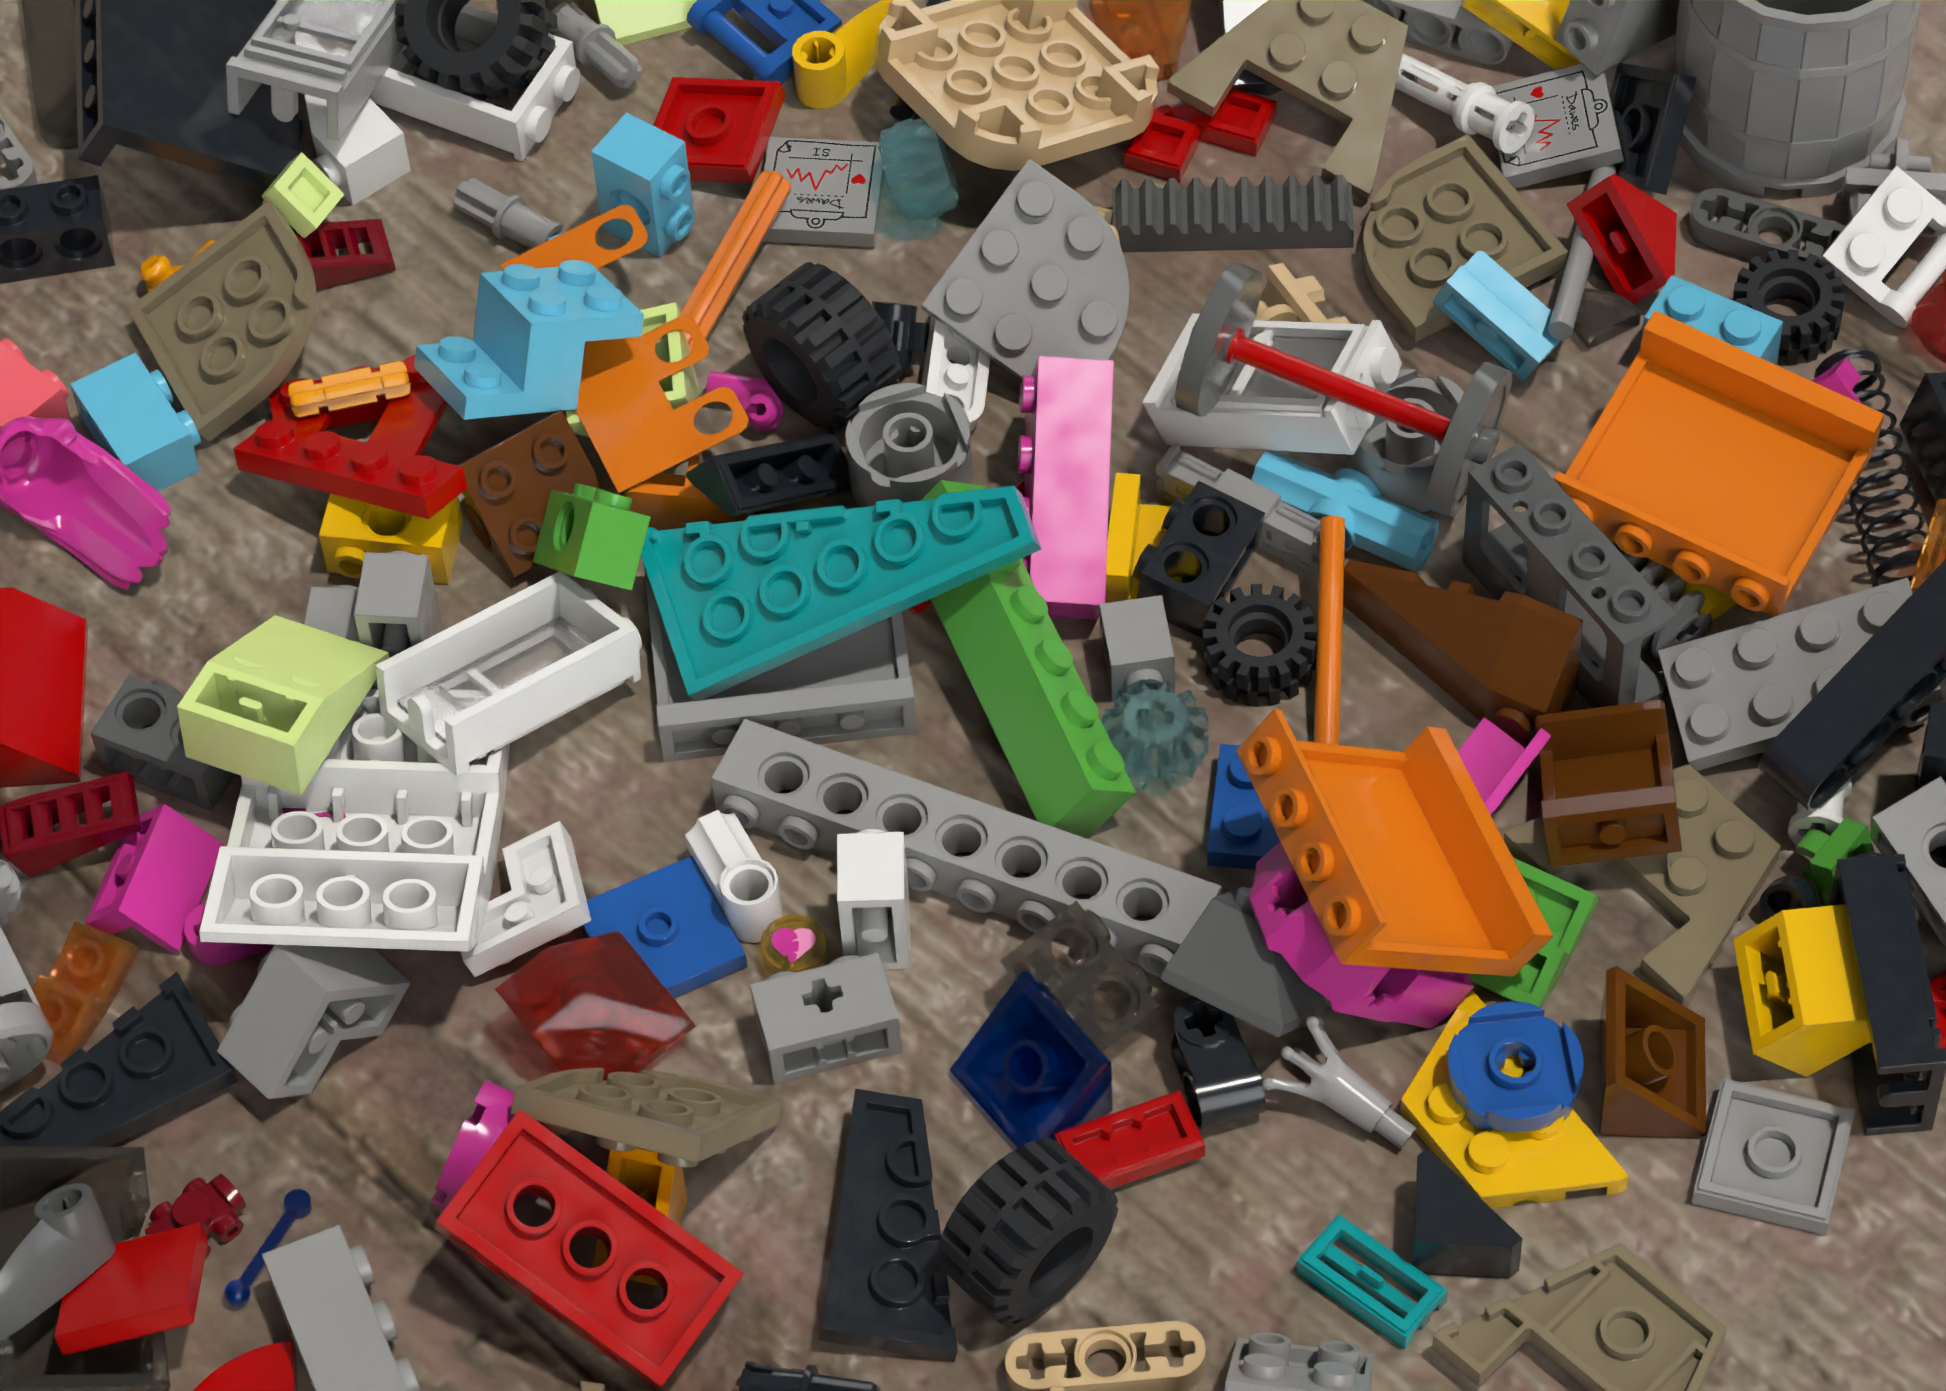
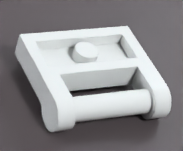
M1896 166L1819 258L1818 263L1822 266L1829 263L1835 269L1834 276L1836 278L1841 277L1842 282L1888 321L1898 327L1905 328L1917 315L1916 305L1946 269V206ZM1928 225L1941 237L1897 291L1891 290L1881 282L1882 279Z

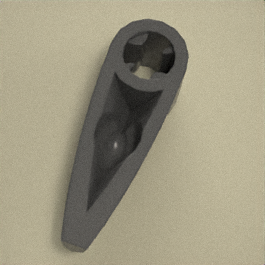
M84 1183L61 1186L43 1196L35 1205L34 1214L38 1224L24 1238L0 1271V1343L67 1295L114 1254L116 1249L115 1242L90 1186Z

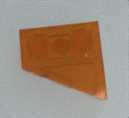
M1089 0V8L1096 26L1131 60L1151 55L1159 66L1157 82L1169 80L1179 70L1182 58V44L1187 37L1193 0Z

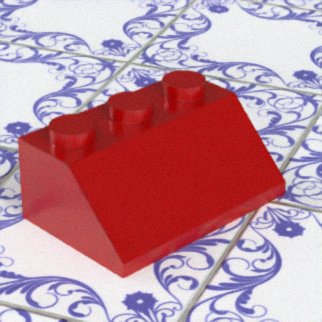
M13 587L0 588V788L81 782L88 643L87 621L80 616Z

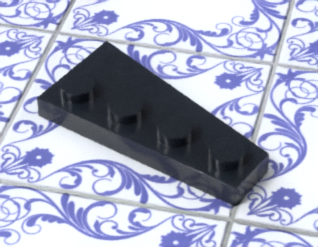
M175 972L160 984L161 993L140 1010L133 1006L112 1022L114 1030L87 1052L80 1048L60 1064L62 1071L40 1089L30 1087L0 1111V1202L238 1082L233 1066L217 1052L220 1044L178 972Z
M855 1089L818 1341L955 1362L958 1348L955 1328H952L948 1278L947 1274L939 1268L940 1265L936 1259L941 1229L938 1210H935L931 1184L933 1173L922 1099Z

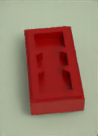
M1180 1090L1054 1134L1055 1140L1109 1189L1205 1156V1143Z

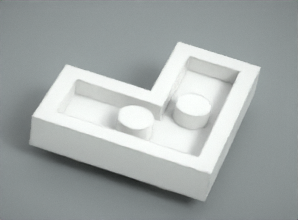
M560 821L502 849L511 891L489 901L482 930L475 946L469 952L461 951L463 962L474 977L499 965L507 964L516 957L557 937L564 936L575 928L591 921L572 839Z

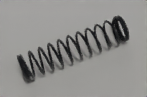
M1845 349L1833 353L1816 368L1814 378L1846 357L1848 359H1868L1875 365L1873 371H1857L1860 376H1869L1858 382L1852 390L1861 402L1867 401L1876 395L1884 397L1886 401L1884 407L1881 410H1874L1889 416L1891 423L1887 429H1881L1878 439L1890 434L1895 436L1897 442L1892 449L1874 451L1868 462L1882 460L1892 454H1897L1902 459L1901 466L1897 469L1882 470L1868 477H1859L1858 481L1861 482L1850 492L1849 505L1852 512L1856 514L1855 526L1857 531L1862 534L1860 545L1863 552L1867 554L1866 566L1869 573L1872 574L1870 580L1872 588L1880 586L1878 584L1879 579L1894 582L1908 577L1909 581L1916 580L1931 570L1933 573L1939 564L1935 554L1926 550L1932 540L1930 535L1920 530L1924 526L1926 518L1923 513L1914 510L1918 506L1920 498L1917 493L1909 490L1914 482L1912 473L1903 470L1907 466L1909 459L1906 453L1898 450L1903 441L1901 434L1892 430L1896 425L1897 418L1895 414L1887 411L1892 401L1889 394L1881 391L1886 383L1884 375L1881 374V362L1878 355L1864 349ZM1879 379L1880 384L1876 390H1866ZM1898 474L1905 475L1908 479L1907 485L1903 489L1884 491L1873 497L1858 494L1861 487L1868 482L1887 480ZM1903 494L1911 495L1914 500L1912 506L1908 509L1890 511L1879 517H1872L1863 513L1874 502L1891 500ZM1856 498L1867 501L1860 510L1856 506ZM1908 514H1914L1920 520L1914 529L1897 531L1886 537L1869 534L1871 529L1879 522L1897 520ZM1861 518L1873 522L1870 523L1868 527L1864 530L1861 524ZM1914 534H1919L1925 539L1924 545L1919 550L1904 551L1892 557H1883L1875 554L1876 550L1886 542L1906 539ZM1867 538L1879 541L1871 550H1869L1866 543ZM1873 559L1884 561L1874 569ZM1920 562L1929 565L1925 570L1905 577H1888L1883 575L1893 567L1905 563ZM1924 581L1917 585L1911 586L1912 593H1914Z

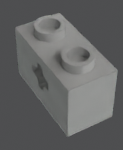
M879 952L861 957L856 955L843 956L835 959L829 965L797 973L792 971L779 972L771 975L765 981L750 984L754 1019L773 1084L902 1052L899 1017Z

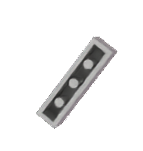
M340 1225L262 1254L271 1286L313 1391H420L408 1357L405 1356L394 1360L388 1342L397 1339L398 1335L385 1301L381 1300L372 1304L365 1289V1286L375 1283L365 1251L361 1244L352 1248L348 1247Z

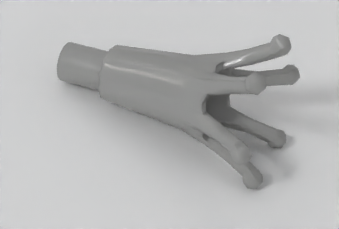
M1321 1016L1307 1017L1306 1024L1326 1059L1325 1064H1321L1311 1058L1299 1046L1293 1048L1286 1046L1282 1048L1281 1056L1300 1067L1311 1077V1082L1308 1084L1276 1077H1265L1262 1079L1264 1090H1285L1321 1102L1371 1134L1375 1130L1399 1149H1402L1417 1128L1391 1109L1393 1103L1350 1068L1328 1037L1323 1027V1018Z

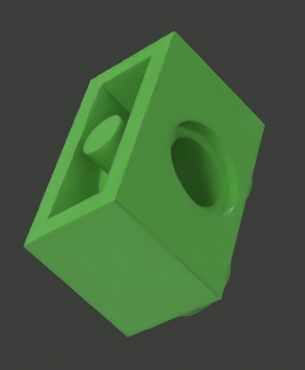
M579 483L574 484L572 494L551 489L533 562L574 577L632 591L651 517L630 510L633 498L614 494L603 489Z

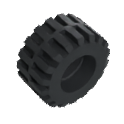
M406 0L405 4L396 3L395 16L403 20L404 25L395 28L397 41L408 46L402 52L408 63L418 67L417 72L427 80L445 89L459 92L481 101H485L486 95L496 100L509 97V86L521 91L530 85L526 75L530 71L536 74L544 65L540 61L543 51L552 53L556 43L554 39L548 36V30L558 28L557 15L546 9L555 4L553 0H497L498 20L493 33L482 45L466 52H460L455 40V25L460 11L470 0Z
M812 262L804 263L748 305L747 309L743 312L744 335L759 370L788 406L816 426L829 431L842 429L848 424L849 420L850 422L859 412V404L868 395L881 388L899 383L898 378L901 376V366L898 361L899 355L883 320L856 287L825 265L819 263L815 265Z
M1041 1138L1035 1142L1032 1140L1008 1153L993 1164L961 1198L940 1236L939 1249L936 1254L937 1263L942 1271L1000 1324L1008 1325L1010 1323L1017 1324L1023 1322L1058 1301L1082 1278L1103 1249L1118 1213V1207L1116 1206L1118 1203L1117 1196L1056 1140L1052 1141L1050 1138Z

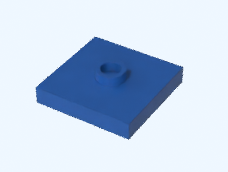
M693 856L587 900L591 921L580 927L628 1018L747 967L746 954Z

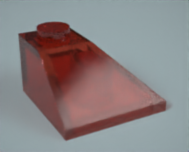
M620 931L547 947L495 988L560 1071L603 1068V1081H607L608 1074L612 1072L639 1073L696 1027L694 1022Z

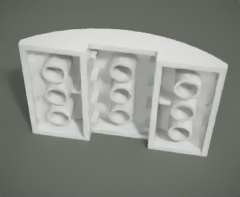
M370 689L302 796L241 776L242 786L228 844L219 848L199 931L200 942L469 952L475 946L482 930L493 884L503 818L510 744L496 751L491 750L487 752V756L481 759L476 758L470 761V770L456 776L381 715L378 689ZM447 693L465 709L488 698L485 693ZM282 808H306V811H293L284 814ZM333 812V818H319L314 813Z

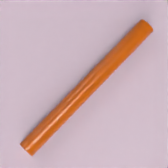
M1325 516L1320 519L1314 742L1339 745L1345 519L1339 516Z

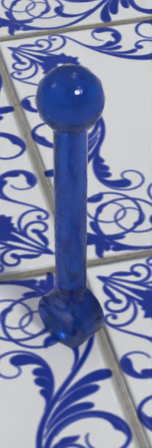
M294 1189L285 1196V1212L240 1278L230 1281L226 1285L224 1297L230 1305L238 1307L249 1301L251 1295L250 1286L265 1265L262 1254L276 1249L294 1221L310 1214L312 1210L311 1197L305 1190Z

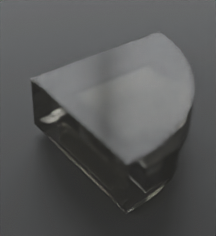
M1585 288L1573 331L1584 345L1590 349L1639 326L1641 311L1632 302L1618 294L1600 289Z

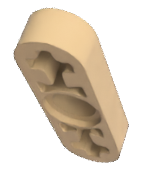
M1181 1321L1031 1333L1015 1340L1005 1356L1006 1382L1010 1391H1050V1386L1065 1387V1391H1187L1200 1382L1206 1368V1345L1204 1338L1195 1327ZM1171 1346L1180 1347V1352L1184 1356L1183 1366H1169L1166 1348ZM1136 1348H1144L1146 1371L1137 1372ZM1111 1349L1121 1354L1126 1363L1119 1373L1109 1377H1102L1092 1373L1087 1368L1086 1361L1092 1353L1098 1350ZM1066 1354H1074L1075 1378H1067ZM1035 1358L1042 1359L1045 1367V1378L1039 1380L1031 1379V1374L1028 1370L1029 1360Z

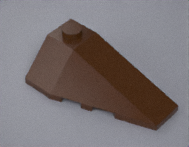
M1349 559L1344 567L1343 606L1481 721L1485 717L1515 741L1530 743L1536 735V716L1565 712L1576 693L1583 619L1526 595L1505 591L1500 600L1474 595L1473 587L1468 583L1453 580L1448 589L1427 586L1424 580L1414 572Z

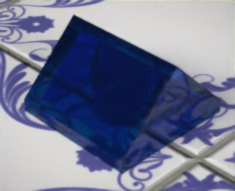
M1021 971L950 1068V1072L1017 1148L1032 1140L1035 1142L1041 1138H1050L1053 1141L1055 1140V1133L1101 1118L1113 1111L1111 1062L1030 971Z

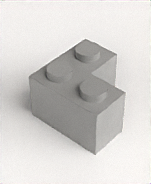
M392 551L389 553L365 552L359 588L351 585L335 587L311 586L304 625L389 652L390 658L443 631V624L428 555L412 554L406 551ZM377 679L372 687L378 688Z
M274 945L260 961L258 976L244 1002L232 1013L229 1020L230 1028L217 1052L268 1099L311 1094L341 1040L381 1036L411 982L373 948Z

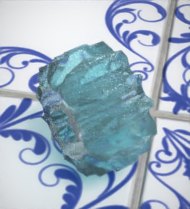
M922 118L903 120L895 123L894 127L882 130L878 149L882 158L881 164L886 175V182L891 190L892 199L896 202L898 212L912 222L923 218L926 221L943 215L942 212L956 208L959 199V189L955 179L956 174L945 141Z
M1167 679L1159 690H1150L1140 680L1136 687L1135 696L1118 691L1113 701L1114 708L1105 710V715H1103L1101 722L1114 748L1121 754L1124 760V769L1128 777L1137 774V782L1142 790L1145 789L1152 779H1161L1170 790L1175 782V773L1193 778L1194 772L1197 770V760L1205 759L1208 753L1209 736L1206 735V732H1208V716L1205 713V708L1196 707V699L1193 697L1191 689L1173 695V687Z

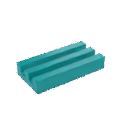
M1340 1214L1333 1219L1296 1261V1272L1404 1349L1413 1341L1414 1332L1418 1328L1422 1330L1430 1321L1431 1313L1435 1309L1439 1311L1447 1302L1448 1290ZM1335 1241H1340L1420 1297V1301L1417 1304L1384 1282L1383 1277L1372 1269L1357 1263L1333 1246ZM1321 1258L1323 1261H1325L1326 1263H1328L1330 1266H1332L1333 1268H1335L1336 1270H1338L1340 1273H1342L1343 1275H1345L1347 1278H1349L1350 1280H1352L1353 1282H1355L1357 1285H1359L1360 1287H1362L1364 1290H1366L1367 1292H1369L1370 1294H1372L1374 1297H1376L1377 1299H1379L1381 1302H1383L1384 1304H1386L1387 1306H1389L1391 1309H1393L1394 1311H1396L1398 1314H1400L1401 1316H1403L1404 1319L1401 1318L1400 1316H1398L1397 1314H1395L1393 1311H1391L1390 1309H1388L1386 1306H1384V1305L1381 1304L1379 1301H1377L1376 1299H1374L1373 1297H1371L1369 1294H1367L1366 1292H1364L1362 1289H1360L1359 1287H1357L1356 1285H1354L1352 1282H1350L1349 1280H1347L1345 1277H1343L1342 1275H1340L1339 1273H1337L1335 1270H1333L1332 1268H1330L1328 1265H1326L1325 1263H1323V1262L1320 1261L1319 1259Z

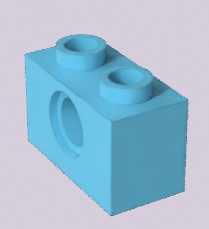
M626 112L591 151L600 215L620 205L633 207L648 233V240L641 248L660 258L676 240H682L689 233L695 219L685 141ZM614 219L602 225L603 229L626 241H629L632 237L633 228L625 220Z

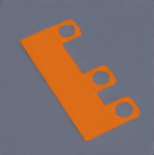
M620 205L500 265L503 270L506 266L513 264L528 265L534 268L559 267L563 261L580 260L591 263L599 271V268L643 247L648 240V233L635 209L629 205ZM614 219H622L629 222L633 228V234L624 246L614 250H606L597 245L595 235L604 223ZM690 316L677 317L637 338L585 342L578 405L575 410L618 493L741 433L748 425L749 420L735 392L728 387L716 388L674 410L661 388L659 381L700 362L709 353V345L696 321ZM672 331H685L689 333L693 338L694 345L688 356L676 362H665L657 357L655 347L663 335ZM712 402L727 404L733 413L731 423L727 428L716 434H703L695 428L694 417L701 407Z

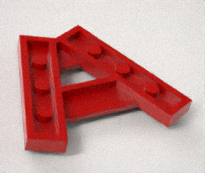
M415 355L402 361L407 368L410 382V394L402 398L386 400V396L381 395L376 396L377 403L329 412L327 406L319 408L320 414L298 418L295 417L291 408L288 387L292 382L305 380V378L285 383L281 388H276L269 395L273 419L261 424L255 433L233 448L238 470L430 519L468 489L463 467L437 461L430 456H420L445 408L449 404L414 368ZM368 366L354 367V368H351V369H349V370L364 368V367H368ZM370 367L371 372L380 371V367ZM322 379L313 381V384L321 383ZM380 419L367 443L326 431Z

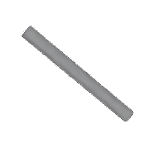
M1608 165L1592 169L1587 190L1607 177L1616 174L1615 167ZM1578 224L1548 327L1550 335L1560 340L1568 339L1572 335L1594 256Z

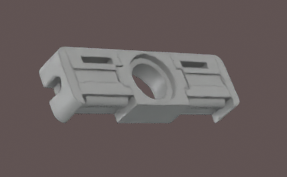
M1174 443L1157 463L1156 475L1160 476V478L1156 482V492L1160 497L1171 503L1176 498L1186 501L1196 483L1201 481L1265 512L1258 547L1313 575L1319 574L1320 520L1281 501L1280 494L1228 468L1223 472L1181 451L1180 444Z

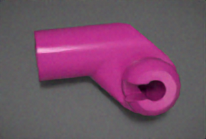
M710 371L706 383V393L720 387L732 389L746 412L749 420L748 424L752 428L759 431H769L781 422L783 404L766 379Z

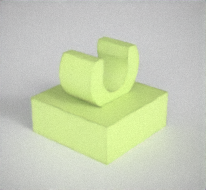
M301 152L287 164L261 197L264 199L262 205L270 200L282 212L288 224L305 238L318 228L344 196V193Z

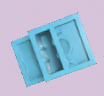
M567 260L561 262L559 267L534 268L522 264L508 265L503 271L480 273L473 340L452 336L441 339L440 343L416 345L414 368L464 420L577 409L585 342L641 337L644 314L591 263L580 260Z

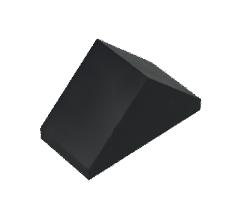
M1426 1148L1417 1155L1412 1265L1427 1275L1510 1279L1519 1271L1523 1238L1430 1149Z

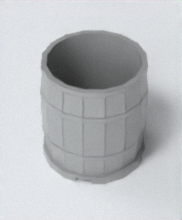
M1680 0L1677 15L1676 42L1674 45L1676 64L1673 72L1696 77L1680 140L1681 147L1699 169L1738 191L1764 196L1765 186L1780 190L1801 189V198L1829 196L1842 190L1847 167L1869 168L1871 153L1891 154L1894 151L1895 140L1900 133L1907 103L1904 87L1912 63L1911 57L1918 29L1922 0Z

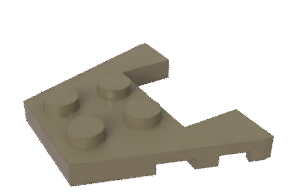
M1267 0L1174 73L1168 81L1167 92L1213 117L1242 71L1246 69L1348 125V128L1322 167L1321 178L1332 183L1336 175L1343 174L1348 184H1352V195L1367 203L1372 196L1408 25L1362 0Z
M1689 764L1673 769L1682 851L1609 860L1682 926L1641 958L1640 973L1660 992L1685 1007L1689 1005L1696 994L1697 985L1707 969L1712 968L1722 952L1723 943L1738 920L1741 921L1779 859L1781 847L1779 843ZM1543 816L1511 827L1504 833V842L1511 855L1517 860L1553 876L1568 866L1550 867Z
M1620 1242L1545 1278L1543 1286L1514 1300L1505 1297L1486 1306L1483 1315L1460 1326L1453 1322L1440 1328L1433 1335L1432 1348L1478 1387L1526 1341H1530L1589 1391H1701L1723 1345L1727 1327Z

